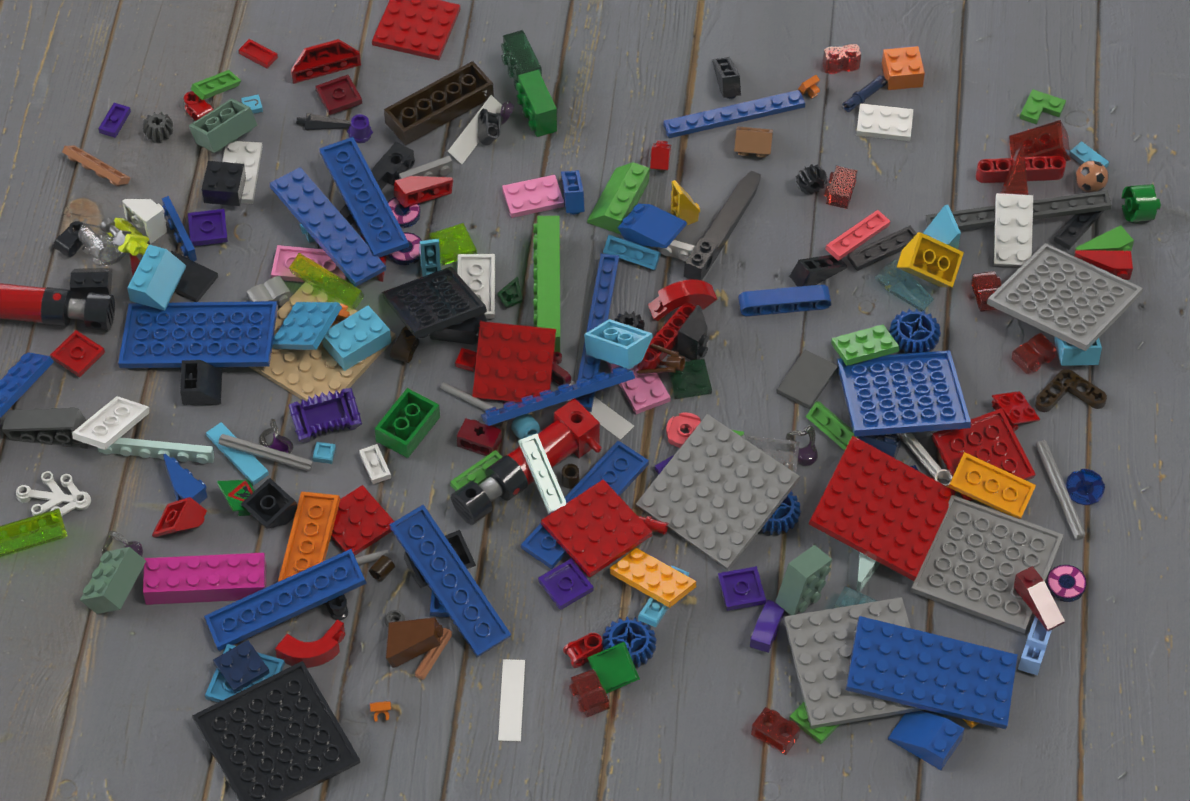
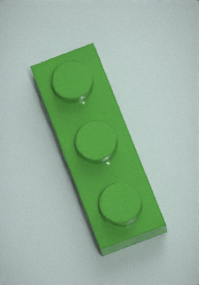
M230 70L192 84L191 90L199 98L205 100L239 86L241 80Z
M815 402L806 415L807 419L843 450L846 449L851 437L854 436L853 430L821 402Z
M496 450L450 481V486L457 491L469 481H474L478 485L487 479L485 474L486 468L498 461L502 456Z

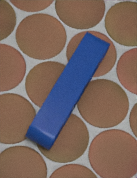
M826 285L746 291L738 296L740 311L743 316L823 310L829 308L832 304L829 288Z

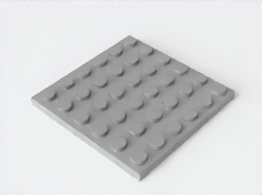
M1045 243L988 298L987 304L1079 349L1087 351L1142 294L1143 288Z
M707 414L638 500L636 506L655 520L668 522V529L729 570L798 483L800 476Z
M951 495L949 508L913 583L911 592L1025 634L1033 612L1014 589L1015 576L1033 566L1046 582L1064 535Z
M902 597L784 616V624L811 729L924 710L846 690L859 616L910 628Z

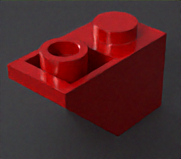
M668 141L653 143L650 169H669L672 145L668 144Z

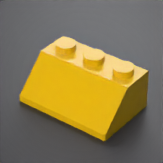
M918 232L902 249L897 268L939 287H953L964 252Z

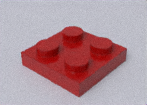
M75 330L50 356L55 362L80 378L105 353V350Z

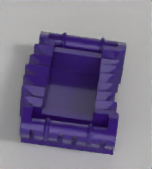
M352 388L342 389L340 394L336 390L334 395L329 391L327 396L322 392L320 397L316 394L313 399L308 396L307 402L302 399L301 404L296 401L288 405L299 442H310L312 435L316 438L317 433L322 435L324 431L327 434L328 429L333 432L334 429L337 431L340 428L344 430L346 426L348 429L354 430L362 425Z

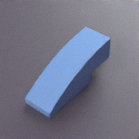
M1036 616L1034 617L1018 670L1038 676L1052 630L1047 631Z

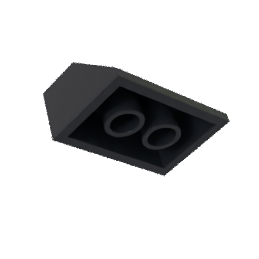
M458 530L445 535L465 567L469 569L476 566L461 531ZM405 551L404 560L411 576L420 588L427 586V582Z

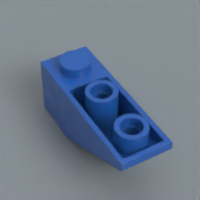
M164 454L165 466L176 500L179 501L191 497L199 504L207 498V487L204 482L195 479L192 473L187 468L183 469L174 457L170 458L167 454Z

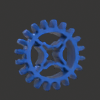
M910 308L907 313L902 311L900 315L896 314L889 329V333L899 345V351L904 350L905 354L908 352L921 353L934 350L941 334L940 326L936 318H932L931 313L926 315L925 310L918 312V309L912 312Z
M792 490L762 527L763 533L770 531L771 535L773 532H777L780 535L782 530L787 533L789 528L793 529L795 524H797L801 514L800 502H798L797 496H793Z
M627 616L625 621L619 617L618 623L612 621L611 627L607 626L606 633L602 636L603 651L625 642L632 661L638 668L641 666V662L646 664L648 659L653 657V653L656 650L654 630H651L649 624L645 625L642 621L637 622L636 617L630 620Z

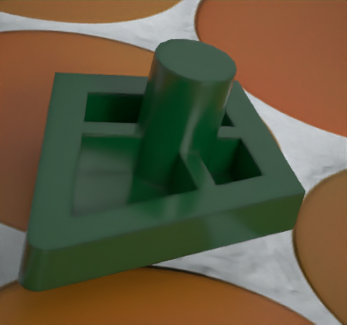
M518 277L514 278L497 293L506 309L523 302Z

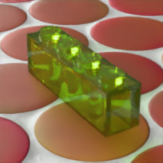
M298 253L289 267L293 275L351 309L356 310L364 297L360 289L301 253Z
M55 509L0 526V557L67 537L60 510Z

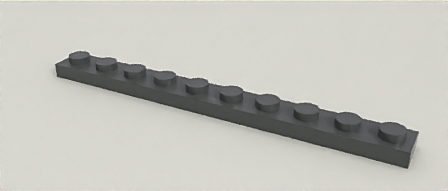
M1108 190L1033 200V220L1110 210L1112 205ZM995 206L951 211L959 230L995 225ZM937 214L926 215L927 227Z

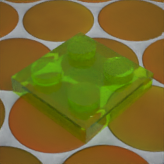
M464 223L429 234L430 240L439 239L440 262L442 266L458 261V254H477L476 247Z

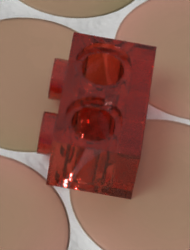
M765 707L752 724L751 735L786 755L799 738L800 727L794 721L783 718L777 711ZM764 723H771L772 725L766 726ZM787 733L790 736H783L781 734Z

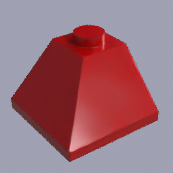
M191 497L169 503L152 536L155 538L200 527L205 520L204 516L207 510Z

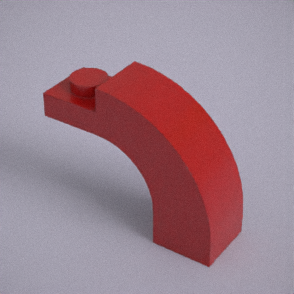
M692 279L679 281L658 291L659 296L650 302L648 306L653 319L659 321L683 304L699 305L704 310L718 299L711 284L702 280Z
M336 620L322 638L313 642L299 641L286 634L275 648L276 657L284 660L286 664L291 666L301 661L304 662L307 668L323 665L340 652L339 643L345 637L344 623Z

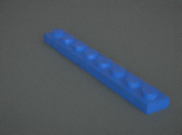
M800 90L664 120L663 126L668 138H673L805 108V101Z

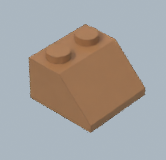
M737 126L734 151L738 152V155L748 156L749 153H756L757 157H767V154H771L773 130Z

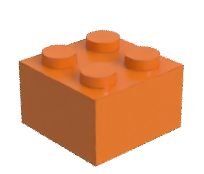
M918 46L883 49L882 67L888 90L923 87L925 72Z

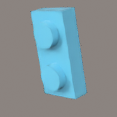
M1082 141L1069 152V156L1081 165L1087 161H1097L1103 164L1105 168L1108 167L1109 161Z

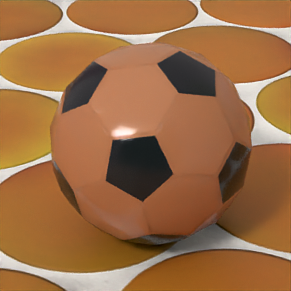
M1084 162L1076 172V182L1085 192L1101 191L1108 182V171L1100 162Z

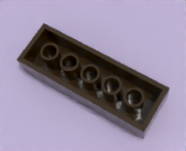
M472 61L385 108V124L406 146L486 102L490 95L494 97L493 82Z

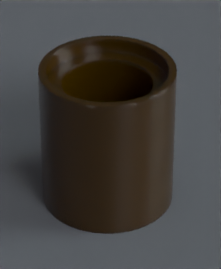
M566 464L562 468V485L565 488L573 489L579 483V468L575 464Z
M382 555L369 569V573L374 579L382 582L395 568V564L390 558Z

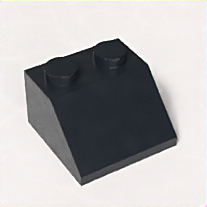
M112 268L74 269L71 272L70 290L73 293V299L86 300L89 293L111 295Z
M699 305L696 306L678 331L677 352L680 355L696 363L701 357L703 358L706 355L709 339L707 336L708 327Z
M270 477L241 503L266 529L286 525L295 517L297 509L296 501Z

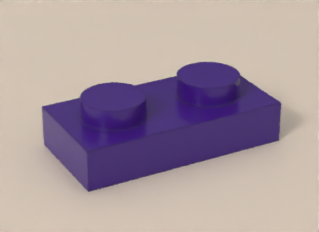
M113 103L98 128L99 133L116 138L131 113L130 107Z

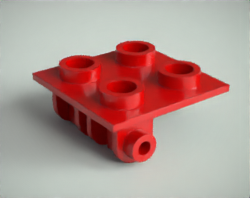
M1020 391L992 395L994 399L992 400V407L995 410L1003 409L1013 431L1019 428L1018 424L1040 421L1035 410Z

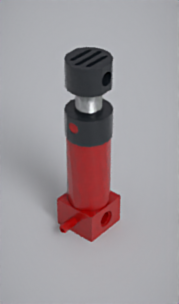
M0 283V319L66 327L71 319L84 320L86 328L110 330L112 328L115 316L114 295L89 293L86 300L73 299V293L69 289Z
M575 398L555 411L554 422L537 433L552 468L573 453L580 458L592 449L596 453L602 450V447L599 445L600 422ZM520 446L486 468L485 474L487 479L478 485L474 481H469L451 494L454 508L468 524L473 525L492 512L491 502L500 496L508 501L534 482Z

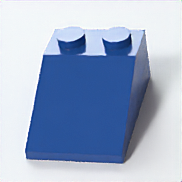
M638 203L630 214L623 219L618 229L624 240L642 246L667 248L687 223L651 204Z
M915 711L904 714L888 737V740L942 770L962 741L965 728L945 717L924 711Z

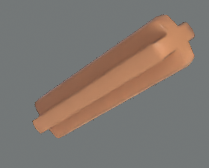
M443 628L440 645L427 652L415 671L417 678L421 680L426 678L452 636L451 630Z

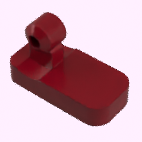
M554 352L552 380L559 385H570L571 375L557 365L562 362V354Z

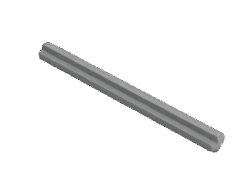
M1038 441L1036 445L1074 538L1077 540L1083 539L1085 531L1047 441Z

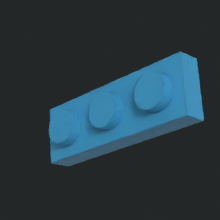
M608 235L603 253L619 255L621 259L656 270L661 255L660 251L613 235Z

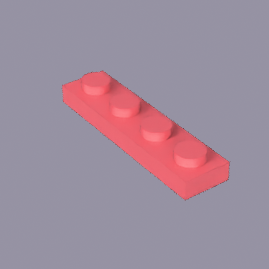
M876 210L828 243L825 250L839 261L887 228L891 221L879 210Z

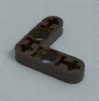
M1063 369L1038 394L1035 401V407L1038 411L1048 412L1067 392H1070L1092 408L1101 409L1106 404L1107 395L1104 391L1072 370ZM1067 377L1070 378V379H1066V380L1064 381V384H1062L1063 378H1067ZM1084 386L1087 388V391L1080 392L1077 387ZM1058 388L1060 393L1054 394L1050 389ZM1047 397L1049 398L1047 403L1041 404V402H1045Z

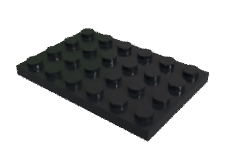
M451 266L382 292L385 301L416 339L425 338L430 333L443 331L451 325L461 324L464 320L480 317L483 313L487 312L485 304Z

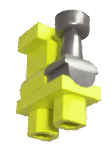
M108 217L100 224L102 231L114 237L113 243L114 245H119L118 250L120 252L130 253L134 256L137 254L144 255L149 245L147 244L149 238L143 236L126 219L115 218L112 220Z

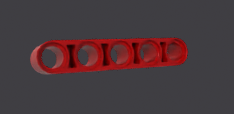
M1061 156L983 159L978 162L976 179L981 183L1060 180L1064 176L1066 160Z
M689 303L683 304L653 337L642 362L637 365L639 370L655 369L667 356V353L652 348L651 344L668 350L674 348L678 343V331L696 308L694 305Z

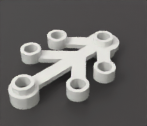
M50 471L42 473L41 478L42 482L48 485L52 492L31 490L26 485H21L16 490L17 499L22 503L29 502L32 498L49 500L42 505L35 504L32 506L31 511L34 517H41L46 511L51 509L52 519L60 520L63 515L75 508L77 510L87 509L91 503L90 495L77 489L70 474H63L60 481L62 486L67 487L72 495L62 492ZM62 502L68 503L62 508L57 506Z

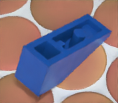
M579 170L562 171L561 178L566 213L579 214L580 212H585L584 191Z

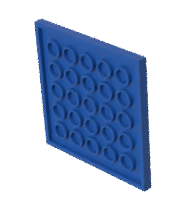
M950 350L885 355L846 366L841 358L837 359L854 437L971 428V420Z

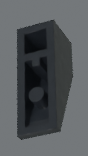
M730 57L712 59L723 98L733 99L736 96H741L740 75Z
M832 255L800 259L789 277L797 287L817 285L845 270L847 265L842 259L838 261Z

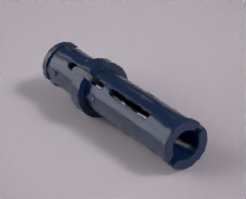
M879 75L863 89L854 92L851 98L843 102L844 110L851 112L856 106L863 104L868 97L887 84L886 78Z

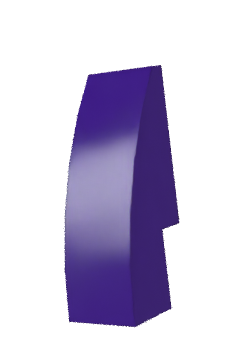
M767 600L750 639L751 648L769 653L773 640L776 638L785 610L774 601Z

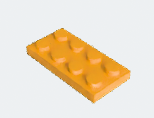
M964 452L948 487L1007 515L1021 519L1036 485Z
M635 548L610 567L611 575L669 608L696 588L695 580L638 548Z

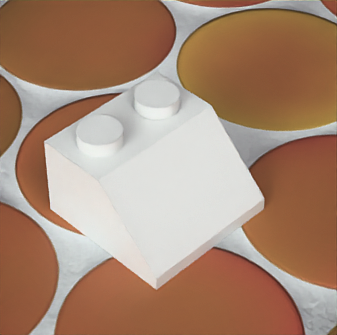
M124 199L122 201L126 220L140 231L143 236L149 238V244H152L167 233V222L164 218L165 211L159 203L156 204L151 199Z

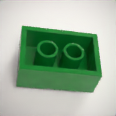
M539 70L518 75V83H516L519 93L516 95L517 102L523 107V115L529 120L530 130L534 131L536 137L557 132V108Z
M407 388L375 427L376 442L409 458L439 420V404Z

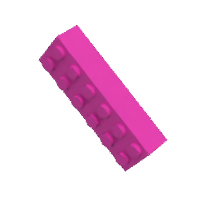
M265 553L144 558L146 562L144 564L143 595L146 605L238 601L266 588L267 565Z

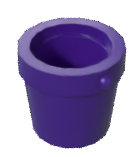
M362 114L353 116L349 130H347L349 138L353 137L356 143L367 142L373 134L369 119Z

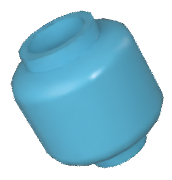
M527 413L516 417L512 422L511 429L521 440L539 433L540 426L533 416Z

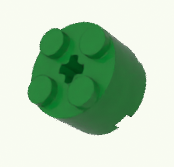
M1153 184L1127 186L1122 192V199H1125L1122 211L1127 221L1143 222L1155 219L1157 210L1161 207V202L1156 197Z

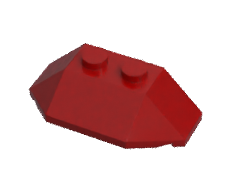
M339 39L304 48L291 69L292 82L295 84L361 66L360 53Z

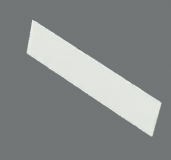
M490 95L448 150L461 164L464 163L480 142L478 139V117L480 111L484 108L491 113H502L505 109L492 95Z
M571 380L570 385L576 384L574 381ZM594 397L593 408L590 413L600 422L601 426L621 440L634 425Z
M503 659L498 741H521L525 660Z

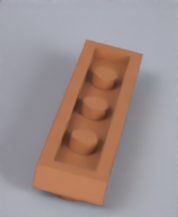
M64 146L62 153L68 155V159L80 162L82 167L94 170L97 176L109 179L111 184L120 186L129 183V176L77 146Z

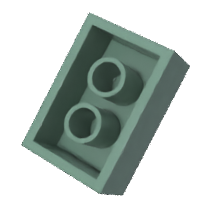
M231 98L190 124L189 128L196 144L215 153L221 151L227 144L235 142L243 134L252 131L257 126V122L249 106Z
M813 545L792 560L787 566L775 603L790 615H796L799 612L803 613L811 603L815 604L821 598L820 593L826 584V576L831 570L832 558L816 545Z
M126 547L105 552L100 559L101 562L98 568L92 573V579L84 588L80 601L96 614L120 610L146 562L132 548Z

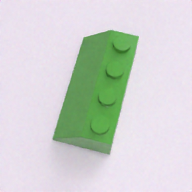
M634 162L617 167L590 214L587 223L621 234L618 226L639 202L649 183L650 168Z

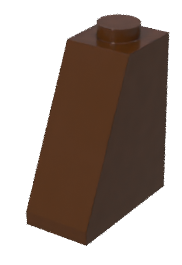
M435 617L390 622L386 659L392 668L398 667L439 646L440 638L443 636L442 625L438 623Z

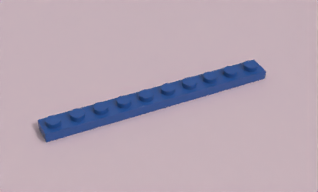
M603 253L600 255L586 333L609 319L619 255ZM585 342L577 380L587 378V380L593 379L600 369L601 359H596L586 354ZM595 392L575 398L587 411L592 412Z

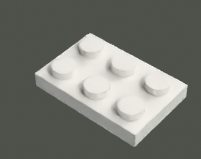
M860 104L856 136L910 141L913 109Z

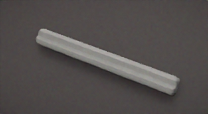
M222 434L219 438V444L306 471H310L312 467V461L225 434Z

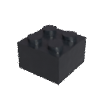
M208 161L201 189L204 203L240 206L246 181L244 164Z

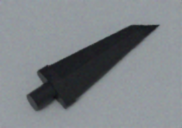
M306 113V118L297 117V124L305 125V130L346 129L351 124L348 120Z

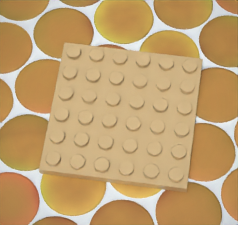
M306 281L289 298V301L277 311L274 336L296 302H339V304H347ZM348 306L347 311L350 312V316L358 312ZM390 331V333H391V343H392V341L396 338V336H395V333H393L392 331ZM322 341L317 350L273 349L272 347L270 367L249 368L307 402L308 396L313 399L315 394L320 397L322 392L327 396L329 391L334 395L336 390L340 394L342 389L350 388L389 345L346 371L323 347Z

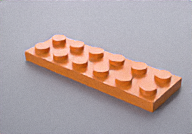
M301 491L278 582L325 561L340 503L339 495Z

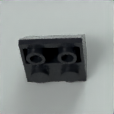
M182 360L180 385L182 404H221L222 370L202 360Z

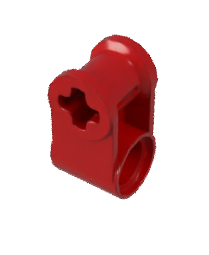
M193 91L187 92L184 95L185 111L194 121L214 110L209 103L199 98Z
M589 633L576 641L568 643L563 648V652L571 659L573 668L581 667L588 662V657L603 651L602 638L597 633ZM591 644H597V646H595V647H591V646H589V645H591Z

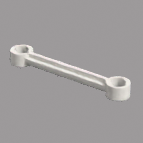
M911 432L897 433L934 477V480L938 481L937 479L939 478L946 479L947 481L950 480L951 482L953 476L950 471L941 469Z

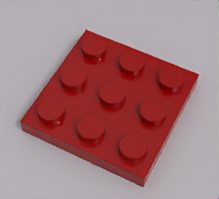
M361 485L340 499L331 539L342 552L352 549L355 556L391 533L392 530L389 526L395 521L368 490Z

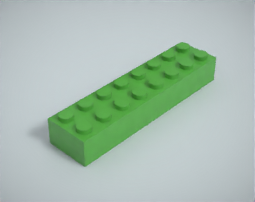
M537 216V223H534V234H537L534 235V327L557 329L554 352H560V216Z

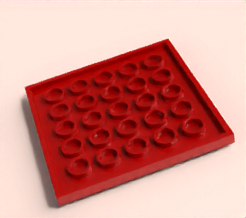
M852 436L808 524L914 581L946 515L951 495H955L956 491Z

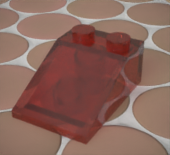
M1061 120L1009 136L1011 158L1061 156L1066 161L1071 160L1068 133Z

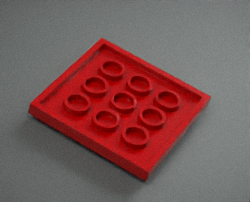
M389 0L372 39V45L440 60L461 7L459 4L441 0Z
M480 321L472 396L475 398L521 402L523 397L530 395L537 397L540 396V392L551 389L557 329Z
M1002 408L971 419V428L942 430L933 433L931 436L952 476L964 452L1024 480L1032 479L1036 475ZM960 493L962 499H965V500H968V501H973V500H975V499H973V498H970V497H968V496H966V495Z
M604 479L541 520V525L589 578L652 536V531Z

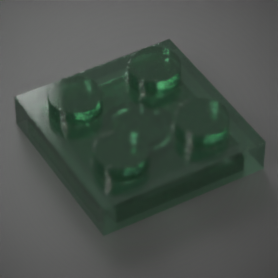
M705 359L686 361L683 371L668 372L674 399L712 394Z

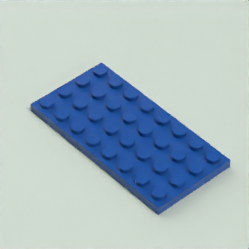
M277 301L168 303L165 311L139 303H129L118 365L120 368H181L182 360H202L214 367H270L278 310Z
M859 616L846 690L1006 729L1009 720L1018 655Z

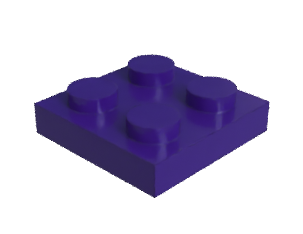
M224 209L188 213L189 234L193 246L228 242Z
M572 559L538 577V582L560 610L594 591L593 585Z
M757 566L718 573V580L727 611L766 603Z

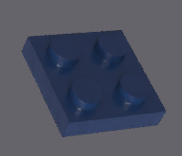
M249 640L213 659L214 665L234 693L270 673L269 668Z

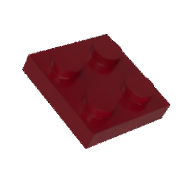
M348 74L315 86L316 92L329 115L362 104V98Z

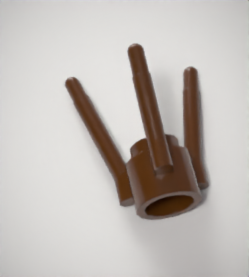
M651 344L652 348L671 355L667 357L666 361H661L659 364L667 368L638 370L637 374L683 371L685 357L679 356V353Z

